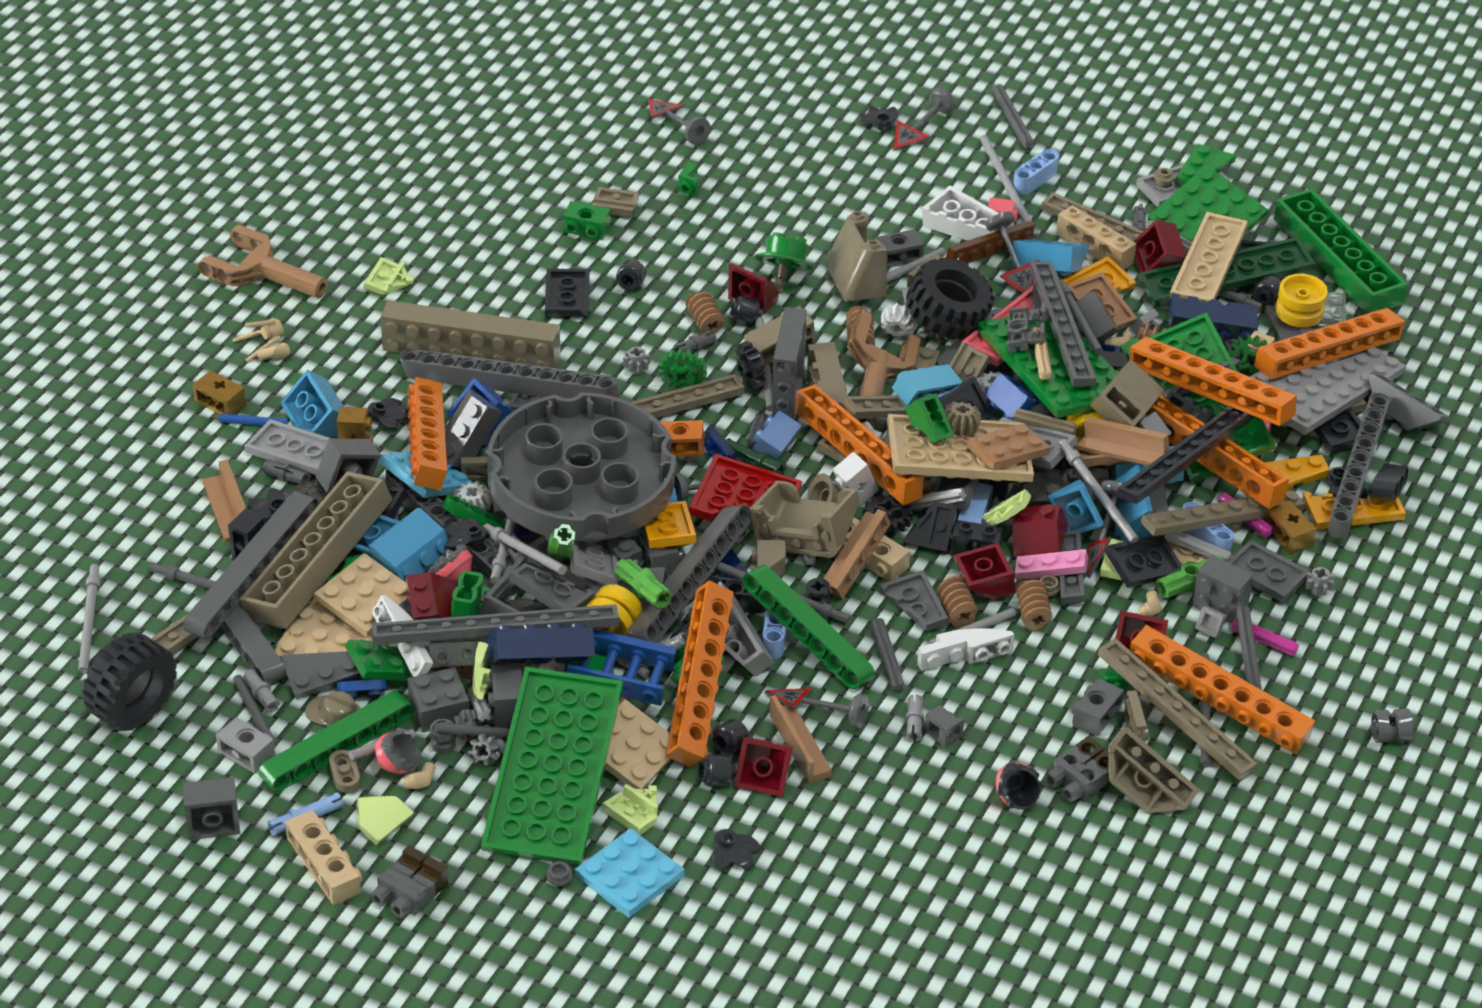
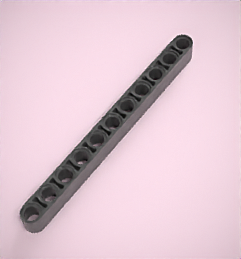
M407 349L400 354L405 376L411 379L420 377L446 384L468 386L472 379L475 378L495 391L537 397L558 395L562 398H573L580 392L604 394L621 399L616 378L613 376L420 349Z

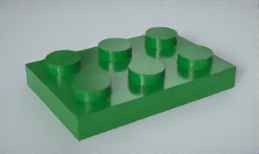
M363 639L348 640L345 648L363 679L407 680V678L413 677L398 647L373 645V641Z

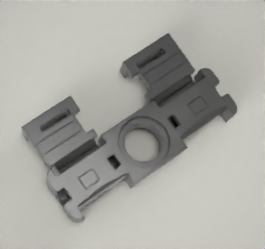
M1045 301L1042 302L1041 309H1032L1030 312L1027 306L1009 309L1011 320H1008L1007 332L1009 341L1007 346L1010 353L1016 352V350H1028L1027 342L1029 344L1046 342L1044 322L1041 323L1040 330L1037 328L1036 332H1033V329L1030 331L1029 321L1030 323L1039 320L1041 322L1047 321Z

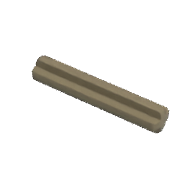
M1017 408L1013 415L1016 421L1071 435H1076L1078 425L1073 422Z

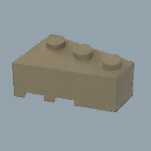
M783 315L768 321L763 326L751 330L748 334L744 335V342H752L753 348L756 347L766 364L773 363ZM808 315L806 316L805 350L808 349V345L815 344L814 321Z
M835 342L808 345L807 381L809 386L817 385L846 410L842 404L847 396L846 384L843 380Z

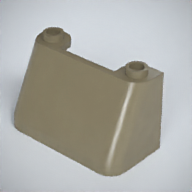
M854 211L847 217L827 257V268L841 296L851 301L887 297V250L878 240L867 241L869 218L867 213L862 211Z
M776 481L749 509L756 540H785L786 552L834 557L844 543L859 506V495L857 489L844 488L837 494V503L800 499L799 492L792 483Z

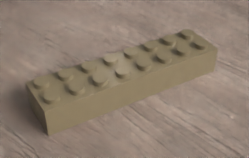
M391 300L387 301L380 316L383 351L402 353L407 349H420L557 368L561 359L559 324Z
M352 472L345 473L239 599L253 621L284 629L291 624L314 596V593L319 590L392 501L384 479Z

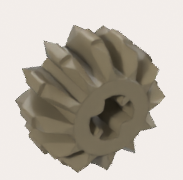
M962 401L961 403L952 402V404L946 405L944 412L954 434H958L961 437L962 435L970 436L971 433H977L981 423V412L978 411V407L971 406V403L965 404Z

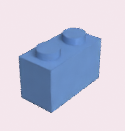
M779 410L774 417L771 415L768 417L763 425L764 431L758 430L753 438V441L756 443L752 450L759 453L767 452L772 458L778 460L793 441L802 425Z

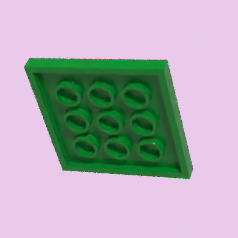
M1205 165L1148 216V221H1155L1157 219L1176 223L1179 235L1193 242L1206 212L1248 221L1245 236L1268 215V209L1211 167Z

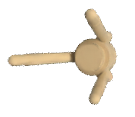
M274 318L266 321L246 323L245 327H263H261V330L233 338L232 341L235 343L262 334L264 339H269L270 341L258 349L260 350L280 342L284 329L281 322ZM257 351L246 358V362H250L257 357Z

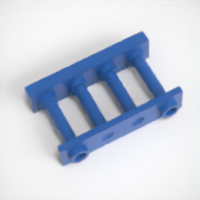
M593 628L595 653L607 656L602 671L587 668L589 660L579 661L578 666L568 664L567 673L621 680L624 684L621 697L661 706L664 686L659 685L664 669L673 671L677 648ZM616 658L631 661L625 677L611 674ZM640 664L654 667L649 682L635 679Z

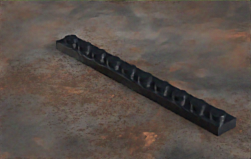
M1229 406L1118 487L1117 496L1138 504L1255 416Z

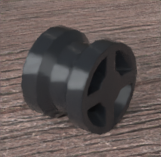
M823 578L809 580L806 584V597L822 604L824 602L829 604V582Z

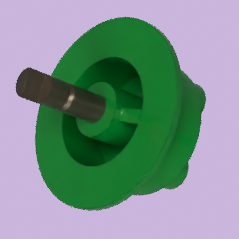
M773 232V236L766 238V252L757 253L754 255V258L764 264L778 267L776 284L779 285V293H782L787 269L810 271L813 270L814 266L804 260L809 245L806 244L807 239L802 237H794V239L785 238V234Z

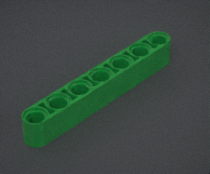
M761 565L743 576L744 588L847 687L854 690L874 678L875 671L870 662L767 565Z
M389 692L265 761L260 766L258 775L273 791H283L329 765V757L333 752L357 749L406 722L413 715L415 708L400 692Z

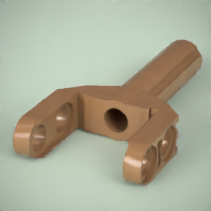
M241 225L235 226L230 231V237L238 247L251 251L240 263V266L212 256L204 257L197 265L199 271L204 276L232 287L250 284L260 278H266L316 298H321L327 288V279L274 259L268 235Z
M864 309L858 312L854 320L847 348L854 360L865 370L859 396H882L886 378L896 379L901 372L910 371L914 366L921 338L911 334L901 347L899 358L870 343L869 345L866 344L872 316L870 312ZM876 418L857 419L861 423L868 421L872 427H874Z

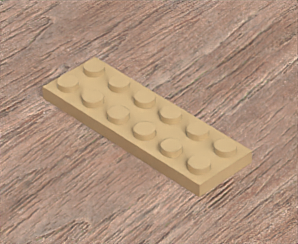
M1206 212L1172 286L1170 298L1172 293L1180 294V298L1183 299L1195 296L1198 297V301L1209 302L1210 299L1215 300L1245 234L1248 221Z

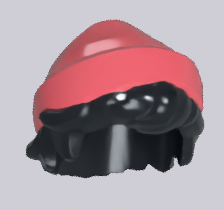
M1021 762L1007 763L998 771L996 776L997 793L1002 801L1011 809L1024 810L1032 808L1037 803L1044 785L1038 780L1039 773L1034 768Z

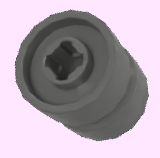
M1395 709L1390 713L1389 710H1374L1371 715V731L1374 741L1376 743L1390 742L1392 738L1395 741L1412 740L1413 718L1409 709Z

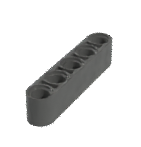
M239 603L221 624L220 628L250 669H255L263 682L270 684L285 678L287 673L282 660Z

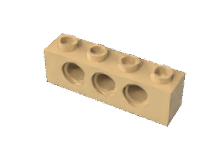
M1073 205L1058 214L1056 231L1058 236L1068 242L1079 241L1080 244H1090L1088 254L1099 261L1109 256L1123 270L1134 264L1136 243Z
M853 518L840 551L860 522L858 519ZM883 535L864 566L878 576L892 581L909 568L910 551Z
M312 809L285 821L288 841L332 905L361 893L360 882L363 881L360 870L351 865L348 853L339 848L336 836L328 832L327 825L322 817L318 818Z

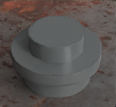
M555 862L547 870V880L554 886L567 885L572 880V870L564 862Z

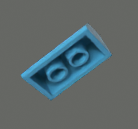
M1036 239L1013 241V248L1021 266L1039 259V262H1052L1055 271H1058V275L1071 276V272L1080 270L1090 245Z
M306 370L280 404L295 427L328 438L337 436V417L340 406L344 407L326 378Z
M1137 464L1115 481L1124 484L1144 469L1143 464ZM1147 496L1138 504L1129 501H1116V508L1138 538L1149 537V531L1141 524L1143 515L1152 514L1150 497ZM1115 522L1114 536H1118L1120 541H1129Z
M421 508L415 509L368 545L375 561L404 582H406V575L424 573L444 553L446 554V550H453V548H445L444 546L448 540L445 530Z

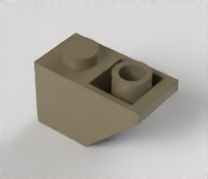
M757 540V550H752V564H757V566H752V570L761 565H767L779 577L784 575L786 562L785 540Z

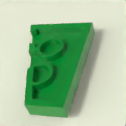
M1197 144L1177 174L1175 184L1183 186L1205 165L1220 173L1224 170L1225 165H1231L1236 162V155L1211 148L1207 145Z

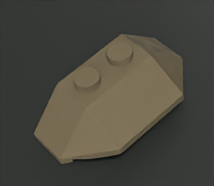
M1126 726L1122 727L1109 744V782L1146 813L1186 810L1200 791L1198 787Z

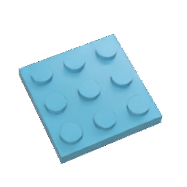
M409 450L381 454L379 463L423 498L454 494V490L459 489L460 484L468 485V482L474 484L467 478L466 474L457 471L447 462V474L441 491L414 485L413 475H410L412 466L410 456L412 452H409Z
M630 828L575 869V876L630 918L685 876V869Z

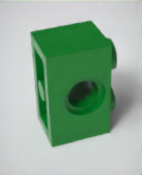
M570 201L562 216L564 233L604 240L611 226L610 208Z

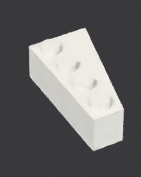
M952 186L947 187L922 207L924 227L966 241L993 233L986 229L985 222L999 214Z

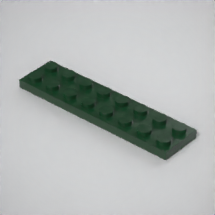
M1299 237L1238 250L1219 292L1258 283L1266 276L1281 278L1315 270L1316 263ZM1183 263L1139 273L1138 280L1154 306L1170 303V291Z

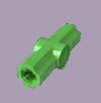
M561 524L549 536L547 555L561 563L567 561L568 557H572L575 531L570 528V525Z
M1207 559L1200 562L1187 561L1182 564L1181 570L1156 580L1158 594L1164 599L1183 591L1195 592L1197 571Z
M621 559L616 563L614 571L616 576L626 583L639 599L645 598L656 608H665L670 604L671 591L661 584L648 568L642 569L631 559Z

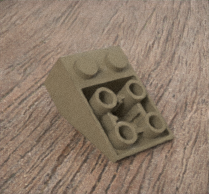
M1130 359L1093 400L1090 406L1107 421L1135 426L1164 389Z

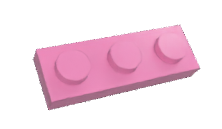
M1086 549L1019 556L1016 560L1015 575L1017 580L1041 578L1044 575L1059 576L1086 573L1088 554Z

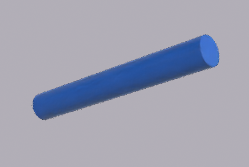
M220 414L219 417L220 423L264 426L271 419L288 425V419L233 414Z

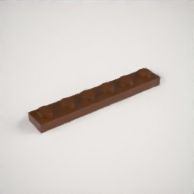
M1026 221L1005 228L1012 245L1015 240L1033 239L1036 224ZM999 230L948 247L945 258L947 260L956 259L960 263L965 262L969 264L1008 251V248Z

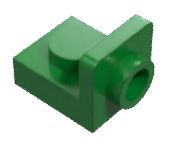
M690 162L678 175V192L692 197L698 196L699 174L697 173V164Z
M1113 668L1099 669L1098 677L1123 689L1124 695H1127L1128 681Z

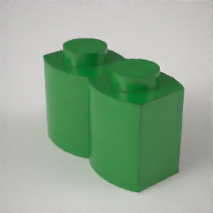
M465 570L460 574L458 586L454 589L452 595L451 617L476 615V609L481 604L482 573Z

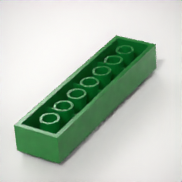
M1312 188L1276 200L1274 220L1291 238H1300L1312 259L1366 314L1405 304L1408 283Z

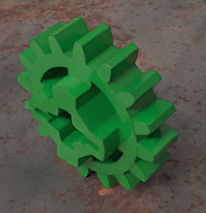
M1247 334L1246 340L1239 336V343L1231 342L1233 349H1227L1228 354L1233 358L1236 357L1238 350H1241L1240 356L1237 358L1240 360L1239 369L1248 368L1252 373H1246L1239 370V373L1248 377L1260 371L1254 367L1258 348L1254 350L1249 348L1248 345L1252 344L1261 347L1267 344L1265 339L1259 342L1260 337L1258 335L1251 339V336ZM1248 354H1251V356L1253 357L1252 363L1246 361Z
M679 348L678 352L670 350L669 355L664 354L663 359H660L659 375H662V382L668 381L667 386L675 385L676 390L680 387L684 388L703 383L707 376V364H704L705 359L698 358V352L691 354V349H688L686 352H683L681 348Z

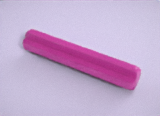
M1223 492L1218 497V503L1236 500L1227 492ZM1261 518L1242 521L1264 538H1268L1273 533V527Z
M1235 618L1231 624V630L1239 633L1237 618ZM1252 624L1255 641L1287 655H1296L1299 648L1298 643Z

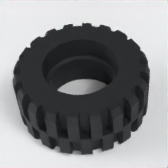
M933 259L922 264L917 270L906 294L908 310H910L911 316L917 319V323L920 326H924L926 331L934 332L941 338L948 337L950 340H955L956 338L962 340L976 331L979 322L986 321L994 305L993 290L991 285L987 284L985 276H981L979 271L969 267V264L965 262L960 263L956 259Z
M138 632L123 634L121 637L111 640V644L105 645L101 649L102 652L99 656L96 655L93 659L94 663L88 668L86 672L87 678L83 681L84 690H82V696L86 709L117 731L138 729L143 726V723L151 721L153 716L161 711L164 702L167 703L170 697L169 693L173 691L175 686L174 680L177 678V666L172 653L145 634Z

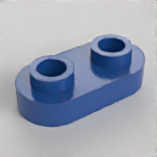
M381 679L337 683V691L346 692L352 697L358 696L359 691H367L368 695L382 694V689H387L386 680Z

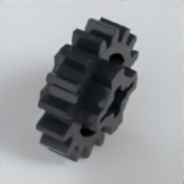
M749 341L736 345L737 364L735 366L743 381L748 383L749 388L753 390L764 386L766 381L764 376L766 374L764 370L766 363L759 354L756 347L753 348L752 342L749 343Z
M882 493L879 494V498L872 496L871 502H865L863 515L865 512L875 514L878 509L886 512L891 524L884 535H887L888 532L896 535L897 530L905 532V527L911 526V521H913L912 505L906 504L903 506L892 495L888 494V496L884 497Z

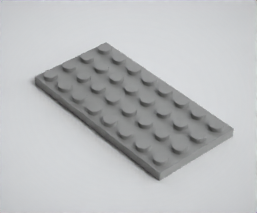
M1371 348L1273 380L1261 371L1250 377L1297 395L1295 416L1285 422V424L1306 435L1372 394L1368 377L1370 373L1382 374L1392 381L1405 373L1406 365L1399 362L1396 358L1382 353L1377 348Z

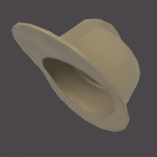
M824 473L818 474L810 483L808 500L837 503V494L840 489L836 484L832 483L829 475Z
M334 691L328 695L319 696L311 700L306 706L305 713L311 722L330 726L361 708L355 703L350 694L343 691Z

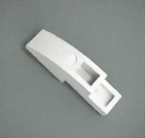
M381 595L372 612L377 623L413 620L398 604L386 595ZM419 641L411 644L394 643L389 645L398 647L413 677L427 674L433 665V661L429 656L430 641Z
M974 628L937 634L936 643L918 647L917 665L923 671L964 658L969 664L1005 655L1013 652L1014 633L1001 629Z

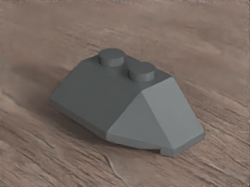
M1369 374L1372 394L1383 393L1390 398L1387 418L1390 420L1396 419L1400 422L1399 426L1408 431L1412 429L1422 430L1450 421L1451 417L1402 388L1382 374Z

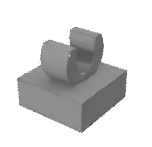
M1153 308L1131 325V330L1136 334L1140 327L1144 328L1147 323H1150L1152 330L1156 325L1159 330V324L1153 321L1159 314Z
M1207 605L1203 606L1195 629L1217 638L1220 636L1227 615Z

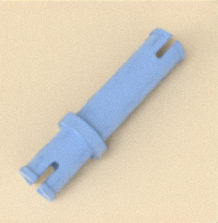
M334 793L297 810L294 808L287 811V814L268 820V828L274 827L270 832L275 836L286 831V820L312 809L319 817L343 808V801H337L341 796L339 793Z

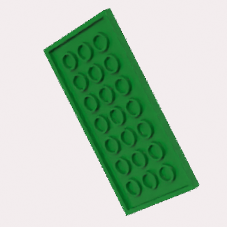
M1010 315L979 322L976 330L1056 418L1095 411L1090 404L1118 374L1101 355H1095L1088 341L1080 334L1096 376L1095 386L1084 388L1073 386L1047 318V321L1042 322L1039 320L1030 323L1029 321L1030 331L1034 327L1039 328L1043 322L1045 324L1052 378L1050 380H1041L1033 344L1027 342L1029 349L1026 351L1016 350V352L1010 353L1008 350L1007 342L1009 337L1007 329L1008 320H1011Z
M1207 312L1149 337L1215 364L1226 361L1229 363L1231 370L1238 372ZM1135 343L1125 347L1126 353L1128 354L1129 358L1130 347ZM1148 374L1164 391L1175 386V384ZM1195 392L1182 397L1188 396L1197 402L1196 407L1200 410L1202 407H1205L1214 413L1212 418L1229 407ZM1254 417L1227 437L1255 457L1276 449L1275 442L1263 419ZM1197 461L1184 469L1191 484L1215 474Z
M525 666L481 842V850L581 865L583 863L624 687L623 681Z

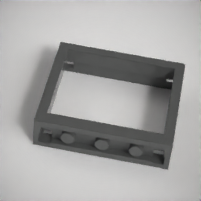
M784 307L773 359L772 417L780 410L796 421V394L798 390L802 389L804 382L807 309ZM777 362H782V366L777 365Z
M519 553L514 564L507 566L503 576L496 578L490 590H485L484 596L480 599L482 606L479 613L486 615L520 612L500 600L515 585L509 580L511 572L524 563L552 574L553 579L562 583L566 581L575 583L574 588L584 592L587 589L595 592L594 596L603 586L592 579L576 577L571 573L568 566H566V573L561 575L525 554L521 555Z

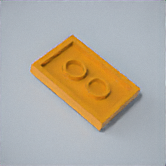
M686 501L667 503L654 519L643 526L649 549H663L676 545L687 546L696 543V533Z

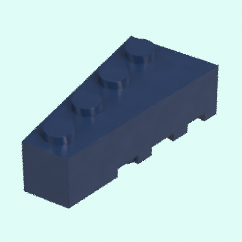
M1172 293L1167 312V329L1207 312L1219 337L1225 336L1224 340L1238 339L1239 336L1246 340L1247 334L1251 336L1254 331H1258L1257 306L1234 302L1223 305L1219 300L1210 299L1209 302L1198 301V297L1195 296L1183 299L1180 298V294Z
M583 623L571 624L569 628H561V624H550L546 628H537V625H524L522 629H513L512 625L499 626L498 629L486 638V644H488L487 668H491V665H496L499 662L524 664L527 663V660H531L532 664L538 665L549 663L553 658H555L556 663L589 661L595 657L593 627H585Z

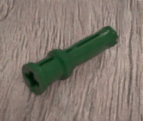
M730 438L725 439L722 444L723 452L729 453L756 467L781 475L785 473L786 462L781 459L776 460L772 458L767 452L759 453Z

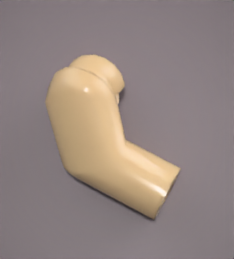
M1125 331L1121 337L1107 339L1105 341V348L1108 351L1119 352L1120 345L1133 339L1132 332Z
M286 343L257 350V356L260 361L270 358L284 359L290 354V347Z
M1154 590L1149 591L1146 594L1147 602L1144 603V606L1139 607L1138 612L1141 615L1152 617L1161 611V604L1158 593Z
M426 762L421 772L412 773L404 778V786L410 790L428 787L432 781L436 766L431 762Z

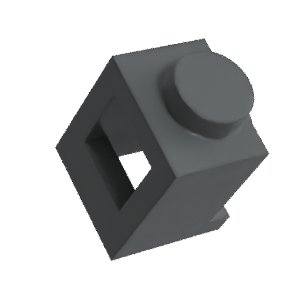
M941 705L930 709L926 714L925 732L942 746L947 747L963 736V717L956 718L952 712L946 710Z

